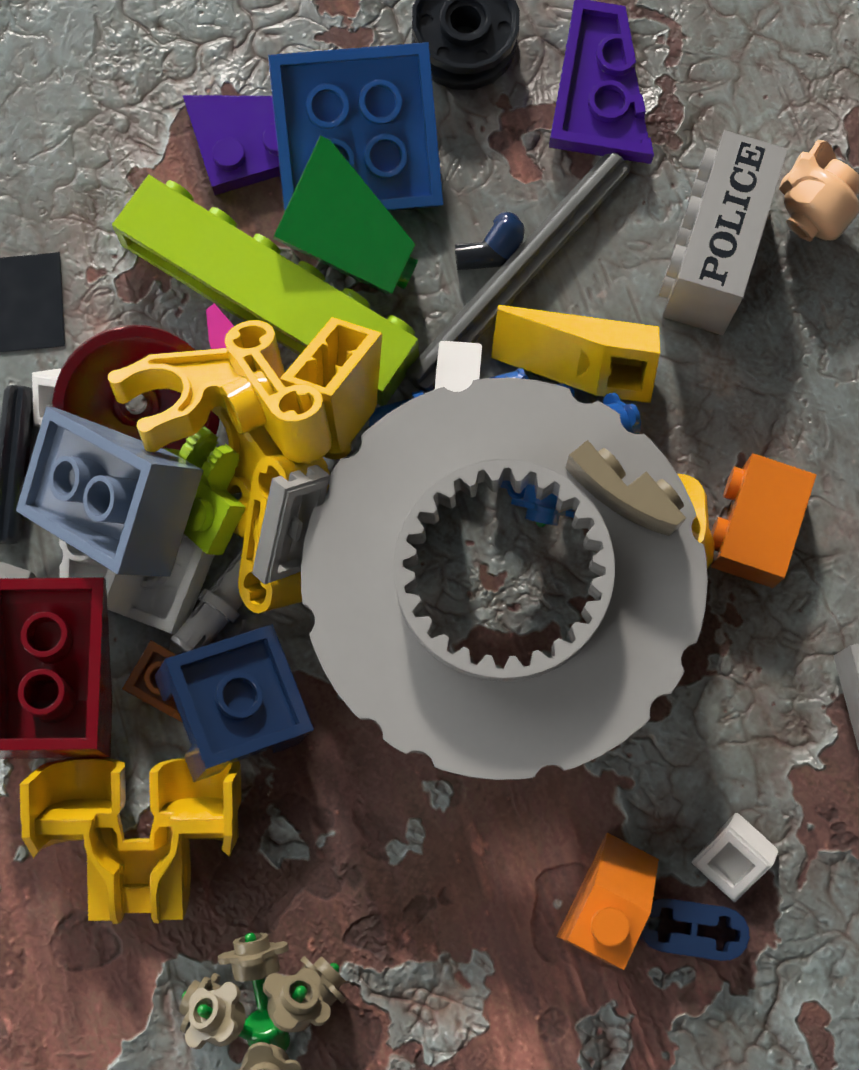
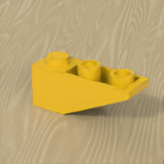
M498 305L491 358L596 396L605 397L606 394L617 393L620 399L651 403L660 357L659 326Z

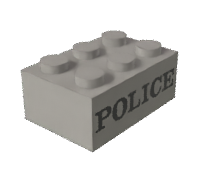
M726 130L723 131L717 150L706 147L688 199L689 204L675 240L670 264L667 267L658 295L668 299L663 318L722 336L724 335L743 299L787 154V148Z

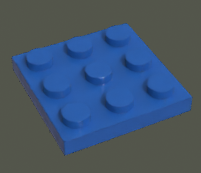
M429 42L268 55L284 212L320 135L332 141L388 211L439 207L443 205Z

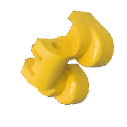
M72 758L45 763L36 768L20 783L21 838L33 859L42 849L67 841L84 840L87 853L88 921H112L113 924H119L123 920L124 913H151L154 923H161L163 920H183L190 896L191 860L189 839H216L223 841L222 851L230 856L239 837L238 809L241 804V764L239 761L230 763L222 772L197 782H193L185 758L171 759L156 764L149 772L150 810L154 816L150 838L124 837L120 812L126 802L124 762L109 758Z

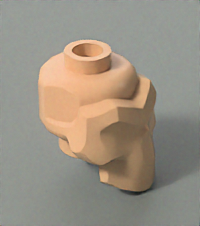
M818 139L809 153H800L791 171L782 179L779 188L785 195L784 205L790 215L786 221L787 225L795 234L809 242L814 237L826 241L836 240L859 213V201L856 197L859 194V174L844 162L837 160L831 145L827 141Z

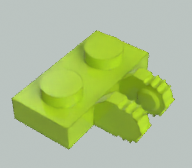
M204 426L195 435L186 438L187 441L183 444L181 450L163 449L203 469L184 534L206 554L223 555L246 508L227 491L236 472L235 468L238 467L237 464L240 461L238 457L240 455L227 444L216 447L219 443L217 441L218 437Z

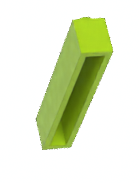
M148 174L112 223V227L124 248L244 322L249 320L267 322L273 327L277 342L298 355L304 351L331 317L381 332L382 346L377 404L383 406L388 403L405 378L407 369L419 357L418 338L414 336L415 331L411 326L392 315H389L387 319L369 309L370 304L364 297L349 288H344L342 292L325 282V276L311 264L305 261H299L298 264H295L280 255L281 250L265 236L255 234L252 238L237 228V223L224 211L216 207H211L209 211L193 202V196L178 183L168 180L164 184Z

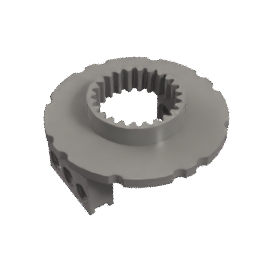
M520 378L473 380L472 384L461 392H453L445 387L434 389L397 407L368 428L361 435L362 445L360 450L350 458H341L330 474L328 483L330 494L322 505L314 507L304 540L301 563L302 602L306 608L313 612L315 617L314 627L309 633L310 639L322 669L335 691L360 720L377 722L382 729L383 740L404 754L422 752L432 759L434 767L466 777L490 780L534 778L536 773L545 766L554 765L563 771L578 767L615 748L644 726L651 718L650 707L652 702L657 697L670 695L684 673L681 657L687 647L695 645L698 641L706 608L708 583L705 546L698 542L692 533L691 525L697 516L693 503L676 471L651 439L644 433L633 434L628 432L621 423L620 414L599 401L592 404H584L578 402L572 396L569 388L538 380ZM589 440L597 451L605 448L619 461L626 473L622 481L627 486L646 471L655 482L660 479L665 480L677 492L684 504L680 511L686 517L685 521L672 535L666 536L624 518L596 499L568 472L565 467L569 454ZM503 480H509L515 493H521L528 484L535 485L536 498L539 500H543L551 493L557 496L556 510L559 513L569 509L575 511L571 525L574 529L588 528L589 531L583 542L584 549L598 551V553L592 556L589 563V571L600 577L593 579L588 589V594L597 601L586 602L581 613L586 623L575 622L568 632L572 644L558 638L551 647V658L536 650L532 652L529 666L523 667L516 656H509L504 669H499L496 667L492 655H485L478 665L472 664L468 648L463 647L456 653L451 654L449 653L450 640L446 634L434 638L430 637L434 630V624L430 616L417 617L422 611L423 605L419 595L410 594L411 591L418 587L415 572L408 570V568L418 565L419 562L417 549L412 544H422L426 540L422 522L436 524L439 521L436 507L438 504L452 509L456 506L455 494L459 490L472 498L476 496L478 483L485 482L492 492H498Z

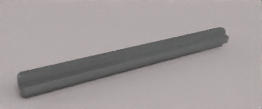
M616 153L605 154L407 369L406 376L416 388L430 392L435 387L439 343L441 341L475 343L496 320L498 305L509 306L626 178L629 173V166L623 161L621 156Z

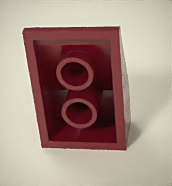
M104 577L0 578V759L110 758L113 701L106 579Z

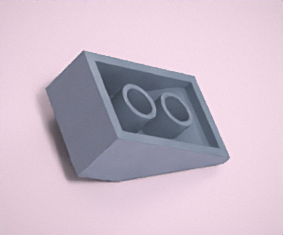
M46 406L16 511L118 575L170 577L203 469L162 448L156 452H148L144 449L143 443L139 439L61 409Z

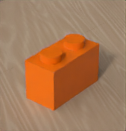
M752 453L742 469L734 466L723 494L724 498L732 500L726 519L717 517L711 531L715 554L710 567L770 588H774L786 576L817 474Z

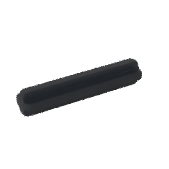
M10 385L4 389L0 420V544L7 545L17 544L21 540L23 515L18 513L16 508L28 471L33 429V392L30 387Z

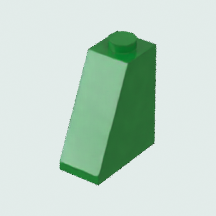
M320 135L272 239L387 295L393 294L396 286L405 289L418 262L417 259L410 257L416 244L332 141Z

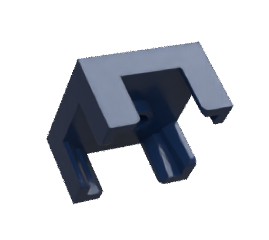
M273 624L166 658L154 676L163 701L170 700L173 695L190 740L191 747L184 756L193 782L222 772L228 764L272 749L273 753H277L296 746L314 731Z

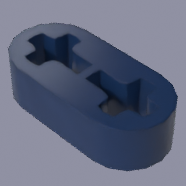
M675 899L653 900L651 914L640 935V939L644 944L660 952L719 961L732 960L740 956L747 948L750 939L749 927L744 917L737 911L722 906ZM667 908L669 909V919L688 923L687 934L671 932L667 934L665 942H659L658 932L648 927L649 918L659 917L661 909ZM719 917H725L726 927L735 930V940L726 941L723 945V950L718 951L716 950V940L697 936L698 924L716 926L718 925Z

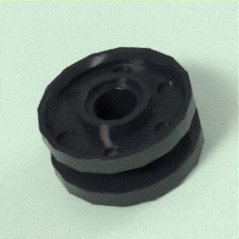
M415 0L412 7V43L429 42L432 81L455 90H475L494 83L508 70L516 53L520 10L515 0ZM467 26L475 31L465 34L456 31L455 28Z

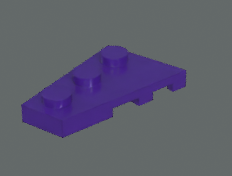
M574 0L549 148L598 156L616 153L623 160L647 164L652 163L654 152L651 138H648L644 116L646 111L643 95L640 94L635 70L636 58L626 6L591 0Z
M183 95L214 196L280 176L272 96Z

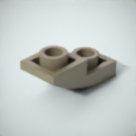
M589 440L569 454L565 467L568 472L596 499L624 518L666 536L672 535L685 521L686 517L680 511L684 504L677 492L665 480L660 479L655 482L646 471L627 486L622 481L626 473L619 461L605 448L597 451Z

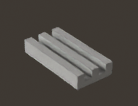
M318 465L308 467L306 475L300 470L291 472L288 481L282 476L272 478L252 574L264 585L301 572L304 540L314 507L324 503L330 477Z

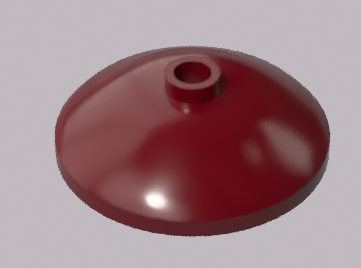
M126 325L102 331L83 342L63 365L54 387L52 407L141 440L136 426L138 420L166 411L178 401L181 393L171 389H155L142 393L146 398L144 407L140 410H131L125 404L116 401L108 380V374L113 370L127 367L150 354L196 350L177 335L157 327ZM210 411L204 426L216 435L220 418ZM186 438L177 440L162 447V449L181 450L187 440Z

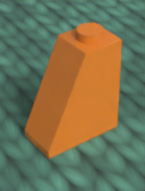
M606 833L556 937L607 964L624 970L651 914L659 859Z

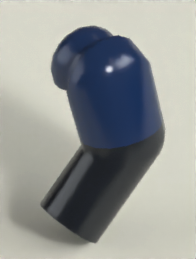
M512 212L500 213L493 220L494 225L482 242L455 244L457 270L503 266L523 242L525 229L519 217Z

